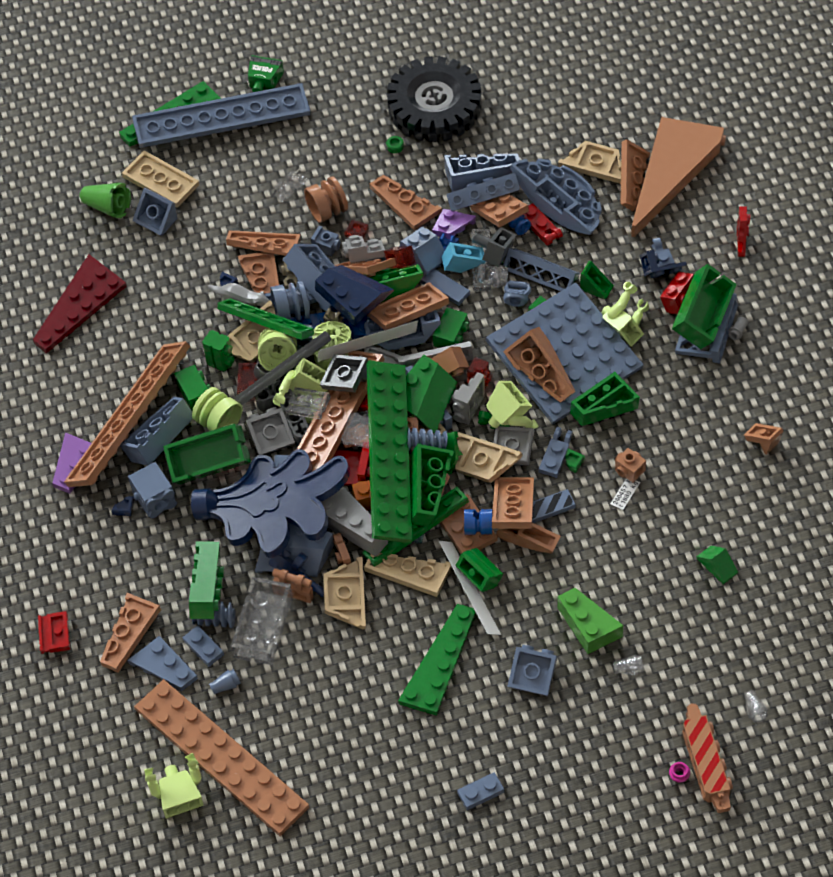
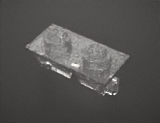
M301 168L296 172L294 170L286 176L287 180L284 182L280 181L277 183L272 197L277 194L279 201H286L294 194L291 187L297 191L305 185L307 178L299 174Z

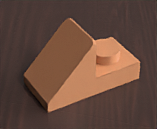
M756 423L744 434L746 441L760 443L764 453L767 455L779 443L783 429Z

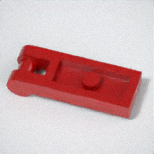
M534 203L528 205L529 211L523 215L525 219L531 222V230L547 246L553 243V240L563 237L562 231L558 227L556 228Z

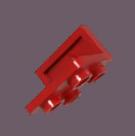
M369 442L363 443L362 452L337 450L334 457L343 456L350 467V476L345 486H352V484H356L359 481L369 480Z

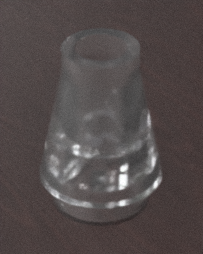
M633 655L613 662L615 674L639 675L640 672H644L642 656Z
M755 691L746 692L744 698L746 700L748 717L753 722L765 720L768 716L767 707Z

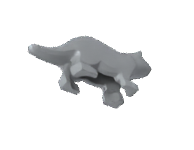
M229 283L223 286L208 285V289L223 297L222 301L231 298L256 308L257 306H264L270 301L263 291L257 293L236 283Z

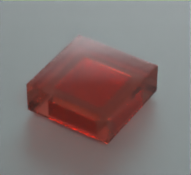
M351 220L345 231V237L359 235V237L362 236L364 238L369 225Z

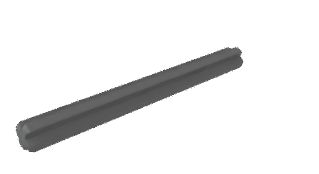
M326 331L321 333L236 396L237 401L241 405L247 403L288 371L296 367L302 358H308L330 342L331 336Z

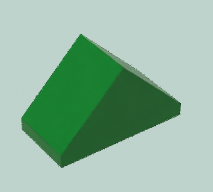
M588 261L581 273L580 288L586 293L606 299L614 285L592 261Z
M711 545L696 556V559L723 585L738 574V570L726 548Z

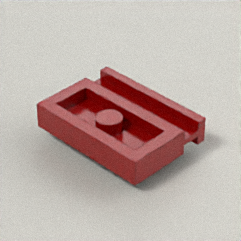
M67 611L51 613L42 617L38 615L41 654H44V652L53 653L70 650Z

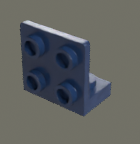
M654 249L640 255L644 277L650 276V279L660 277L665 272H668V275L678 273V271L683 270L682 267L687 265V262L658 267L659 257L657 253L655 254Z

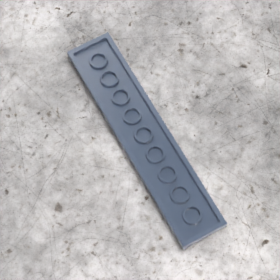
M300 83L133 115L132 120L139 148L307 116L310 115V108L303 84Z

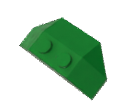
M419 264L381 270L375 272L376 275L369 278L394 289V292L382 301L385 302L414 289L424 275Z

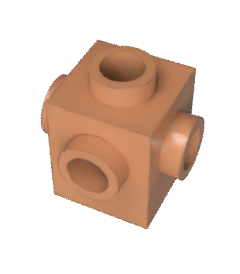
M629 448L623 453L620 452L615 458V471L617 474L627 478L632 483L646 470V460L638 452L632 451Z

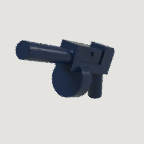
M285 548L278 556L269 560V565L275 569H285L291 574L297 576L301 574L305 578L312 580L304 574L306 570L302 566L308 559V556L302 552L293 561L289 558L291 552ZM312 580V590L323 597L324 588Z

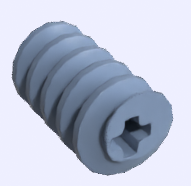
M408 427L407 445L409 452L417 444L446 449L447 431H443L441 435L440 431L436 430L433 435L431 429L426 433L425 429L421 428L418 433L417 428H413L410 432Z
M221 602L219 611H215L214 619H192V625L197 621L198 625L202 626L205 621L206 626H210L213 622V625L218 627L221 622L223 628H226L228 623L229 627L233 628L236 611L232 608V603H229L227 608H225L224 602Z

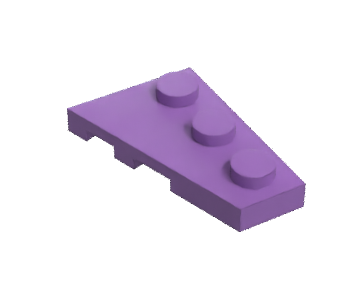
M65 432L52 482L53 487L69 494L72 492L74 487H68L64 481L89 448L90 442Z

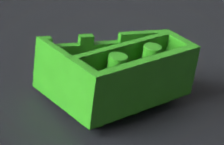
M573 588L558 596L557 608L587 654L623 637V625L578 589Z

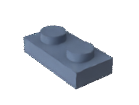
M196 626L182 637L187 646L208 667L224 656L223 650L199 626Z
M495 772L457 790V794L466 810L504 793V788Z

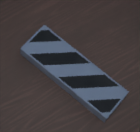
M568 489L533 501L532 523L574 509L576 504Z

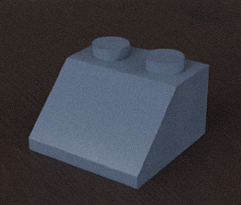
M421 227L400 241L397 259L409 266L419 264L423 274L427 275L443 264L441 256L445 250L436 234Z

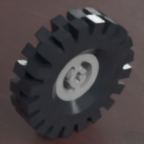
M429 56L424 57V65H422L419 59L410 61L411 68L405 64L399 68V74L394 73L391 77V83H388L387 87L388 114L390 119L393 120V125L398 130L402 128V133L408 137L414 133L416 140L423 141L425 136L428 135L429 142H438V135L441 134L443 141L451 140L452 132L457 137L465 133V128L470 130L475 125L474 119L478 120L480 116L482 98L478 77L475 72L471 74V68L466 64L460 67V61L452 59L447 65V57L438 56L437 63H433V57Z

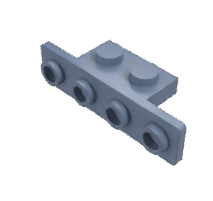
M512 173L496 179L493 177L483 179V183L480 184L476 182L467 184L464 189L448 193L447 199L451 211H455L519 191L520 187L516 174Z

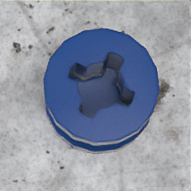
M521 215L509 222L508 225L514 228L518 235H522L529 230L531 222L525 219L524 215Z

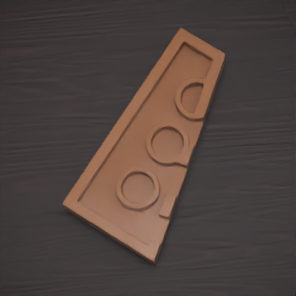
M385 175L369 183L370 189L413 230H416L442 212V207L432 205L426 198L418 197L415 195V192L402 188L401 184Z
M261 252L238 256V261L254 292L260 293L263 291L264 294L270 293V287L279 285L273 253Z
M129 593L126 594V602L124 607L120 609V617L112 630L113 635L108 640L100 660L103 667L115 672L121 670L161 611L159 605Z

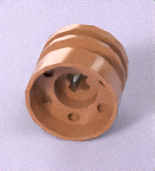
M334 176L327 178V181L322 180L320 183L321 188L314 184L304 189L306 203L317 222L322 223L332 217L331 211L335 215L348 211L347 198L340 183Z

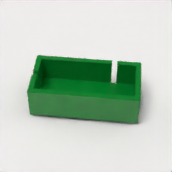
M709 264L695 272L672 326V330L700 349L714 342L719 330L717 327L721 325L737 285L725 275L709 283L721 274Z
M234 423L164 445L163 448L172 483L181 485L194 481L196 478H204L251 463L248 448L242 444L246 443L242 426Z

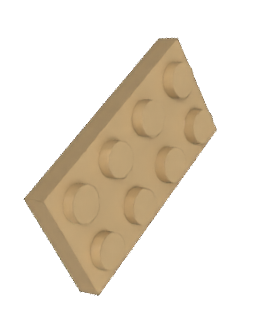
M143 151L122 172L123 178L143 189L147 188L175 203L176 208L199 186V180L146 151Z

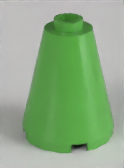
M125 183L91 185L83 187L80 191V199L82 203L113 218H122L126 215L124 213L125 209L130 207L131 193L130 189L126 188Z

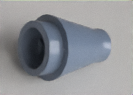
M234 669L225 671L216 680L209 683L214 695L237 688V685L241 684Z

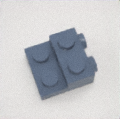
M522 645V648L516 647L507 687L548 696L558 658L554 655V651L542 649V652L534 651V647L529 645Z

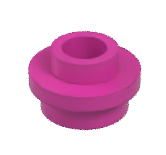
M676 762L671 765L669 776L673 781L682 783L688 780L690 769L685 763ZM681 771L683 775H677L676 772Z

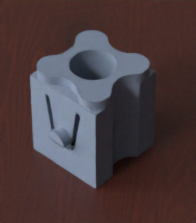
M156 462L128 476L135 501L138 500L148 517L155 518L162 511L172 509L177 505L174 497L175 492Z

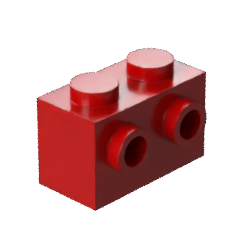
M678 271L661 294L660 298L667 313L678 314L694 274Z

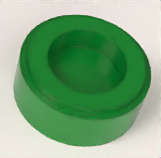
M399 136L388 138L386 141L387 150L391 153L401 152L404 149L403 139Z

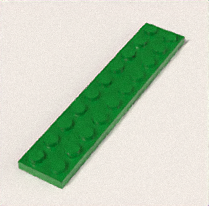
M369 360L367 362L372 539L410 543L412 541L409 448L407 445L408 420L405 365Z

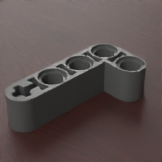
M283 380L275 381L255 396L257 408L261 411H266L273 407L282 408L295 445L299 446L309 426L291 389L284 395V404L280 403V406L273 403L276 393L279 394L278 390Z

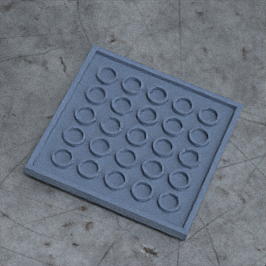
M577 283L572 284L493 332L485 340L552 424L570 414L571 401L613 372H616L625 380L642 369L644 365L620 335L604 321L602 313ZM540 327L576 391L561 403L544 391L543 387L538 383L530 380L525 373L517 370L503 352L534 328Z

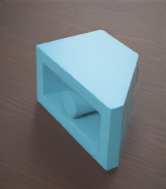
M452 242L449 243L441 256L444 270L458 273L465 272L486 262L482 260L484 255L482 247Z

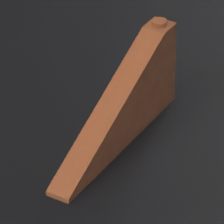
M661 117L634 215L631 237H635L720 153L721 146H725L726 135H723V127Z

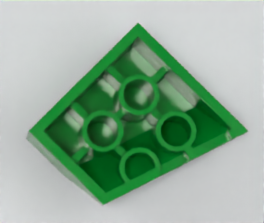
M424 354L406 375L407 417H417L418 424L427 430L431 429L434 434L436 430H439L438 426L444 418V411L447 404L450 403L457 381L438 363Z

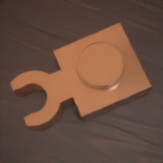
M341 533L334 534L333 541L338 551L335 553L337 563L348 565L351 563V559Z

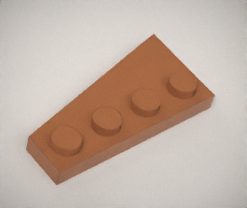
M629 140L622 141L620 201L622 206L634 211L637 208L641 193L640 186L645 179L643 172L647 170L648 164L646 159L649 158L650 152Z
M229 230L226 245L286 256L294 244H300L301 238L300 234Z

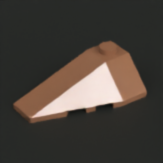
M540 327L528 331L503 351L517 370H521L530 380L542 386L544 391L560 403L576 392L553 346Z

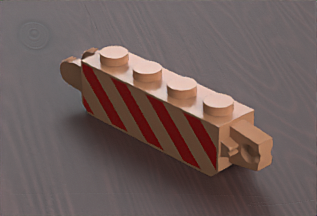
M691 703L687 706V719L683 723L682 734L703 800L708 803L712 802L717 813L730 811L729 796L733 786L730 777H726L725 774L727 768L724 758L721 759L719 755V742L714 740L713 724L708 722L706 715H701L698 705Z

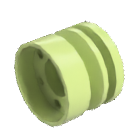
M327 321L315 327L314 335L312 336L313 340L324 331L328 332L331 336V341L319 350L352 340L350 328L338 321ZM317 350L313 353L314 361L320 368L327 370L332 358L317 362L319 351Z
M268 327L261 332L258 338V359L260 364L268 371H271L297 352V339L295 337Z
M211 387L196 401L192 411V419L203 427H207L209 431L234 423L238 424L243 408L240 403L228 397L218 388Z

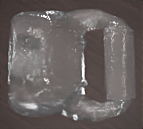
M488 263L478 266L477 280L480 283L492 285L496 288L506 286L508 267L503 265L497 267ZM486 268L490 269L489 280H485Z

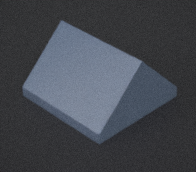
M144 188L132 221L159 235H163L178 219L175 203Z

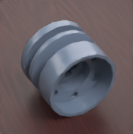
M297 281V290L293 283H289V292H286L283 285L270 287L271 301L274 304L276 315L291 320V314L294 313L296 320L300 321L301 312L305 320L310 318L309 296L302 281Z

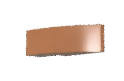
M532 523V529H498L496 533L498 538L507 542L545 553H553L561 537L535 523Z

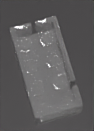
M252 577L248 596H246L231 644L233 658L251 661L254 658L255 662L273 665L293 597L291 584Z

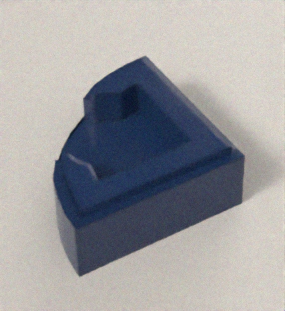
M225 272L221 273L220 286L229 283L238 284L237 278Z
M134 496L125 497L124 500L115 504L111 511L112 515L132 516Z

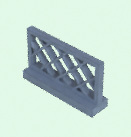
M733 293L721 325L717 327L719 330L714 342L709 344V352L701 351L694 344L688 349L682 348L683 344L690 341L680 335L675 353L712 358L713 363H720L729 336L728 330L732 327L738 307L736 293Z

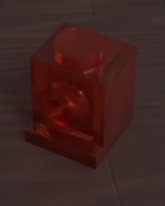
M412 245L392 247L384 250L386 260L395 258L396 265L389 268H404L416 263Z
M475 357L467 370V384L479 372L484 374L486 388L492 378L489 362Z

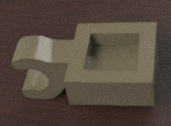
M283 261L284 265H281L282 275L286 276L284 287L289 289V283L295 284L296 287L298 280L294 273L288 270L287 265Z

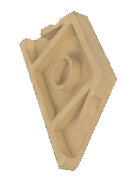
M584 141L578 148L569 152L568 157L564 160L561 158L558 161V167L564 165L573 171L621 184V161L618 149Z
M271 300L260 308L276 315L274 304ZM248 320L243 322L228 335L230 344L233 346L232 355L250 363L258 359V338L267 327Z
M458 432V448L463 454L458 456L459 459L456 463V471L458 473L492 483L523 456L520 451Z
M358 557L356 561L348 565L343 564L338 569L323 574L325 614L363 630L366 629L363 557Z

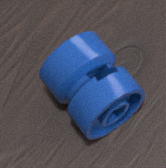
M464 509V535H476L477 532H480L481 535H492V509H481L480 512H477L475 509Z

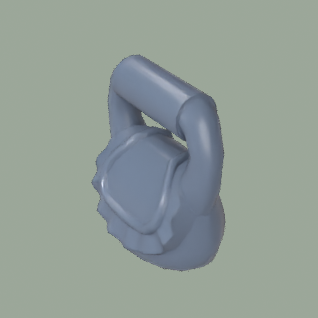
M512 280L507 282L504 286V302L514 307L524 306L528 302V295L531 292L530 284Z

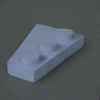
M160 636L128 659L130 665L143 669L145 673L152 674L160 678L161 681L164 679L180 691H183L198 679L197 675Z

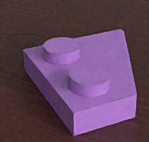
M443 209L432 232L438 237H441L442 233H444L445 237L450 239L451 236H455L457 233L465 230V226L469 223L475 224L476 216Z

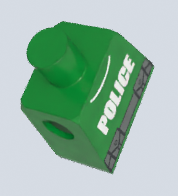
M251 55L248 82L249 87L253 88L252 92L274 89L284 74L283 60Z

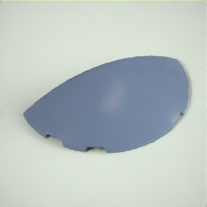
M523 159L510 165L512 173L516 174L521 189L545 215L570 230L588 235L594 232L600 222L601 204L596 201L594 197L595 191L581 175L564 165L561 167L552 165L551 161L546 159H538L536 162H528L527 159Z

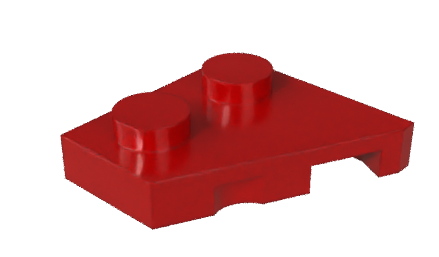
M739 206L737 221L738 257H745L746 236H749L750 214H747V206Z

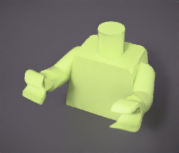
M625 282L623 285L625 292L621 294L618 302L612 307H604L601 313L604 321L632 347L644 335L639 328V324L643 317V312L648 311L649 304L647 302L641 308L643 299H640L637 303L638 309L632 317L623 311L629 302L630 295L637 291V287L634 284Z
M302 358L294 370L287 372L278 390L279 394L276 393L273 403L280 406V403L284 404V395L288 393L289 389L292 390L294 396L300 394L307 399L313 398L314 402L311 406V412L305 418L306 422L310 424L324 400V392L328 391L320 386L326 370Z
M499 381L486 405L493 415L488 421L489 424L494 428H498L500 424L524 426L525 428L533 429L538 428L539 426L535 419L531 420L527 416H523L532 407L529 401L512 381Z
M193 753L185 756L188 760L187 765L190 775L187 770L178 772L176 765H170L165 768L166 777L161 778L158 785L156 775L152 772L153 768L144 769L145 781L148 784L152 796L161 799L165 818L204 806L201 794L197 789L202 779L199 766L197 765L199 762Z

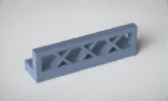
M509 248L502 268L558 291L565 289L560 287L558 279L562 277L570 279L567 285L569 287L580 276L579 272L516 248ZM511 257L518 260L519 267L515 269L508 267ZM529 264L534 265L537 273L527 274L525 266ZM550 271L553 279L548 282L544 281L541 273Z

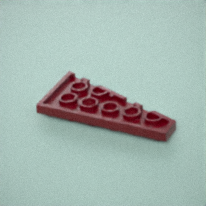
M88 254L33 338L34 344L47 354L126 288V282Z

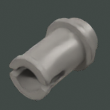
M738 317L734 326L728 330L729 337L733 340L740 339L743 335L742 332L749 324L748 320L744 317Z

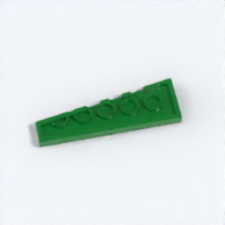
M202 81L154 111L222 98ZM134 124L119 132L120 137L129 146L138 143Z
M461 604L456 605L398 700L399 705L437 716L476 616L474 608Z

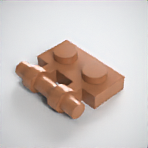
M274 568L272 576H274L272 581L274 592L311 604L314 597L311 587L312 580L305 578L301 574L297 576L289 573L288 570Z

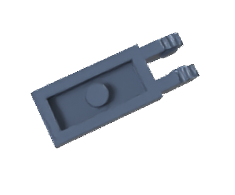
M556 428L553 439L551 438L540 464L539 473L555 478L558 477L573 431L568 430L565 440L562 442L558 440L561 436V428Z

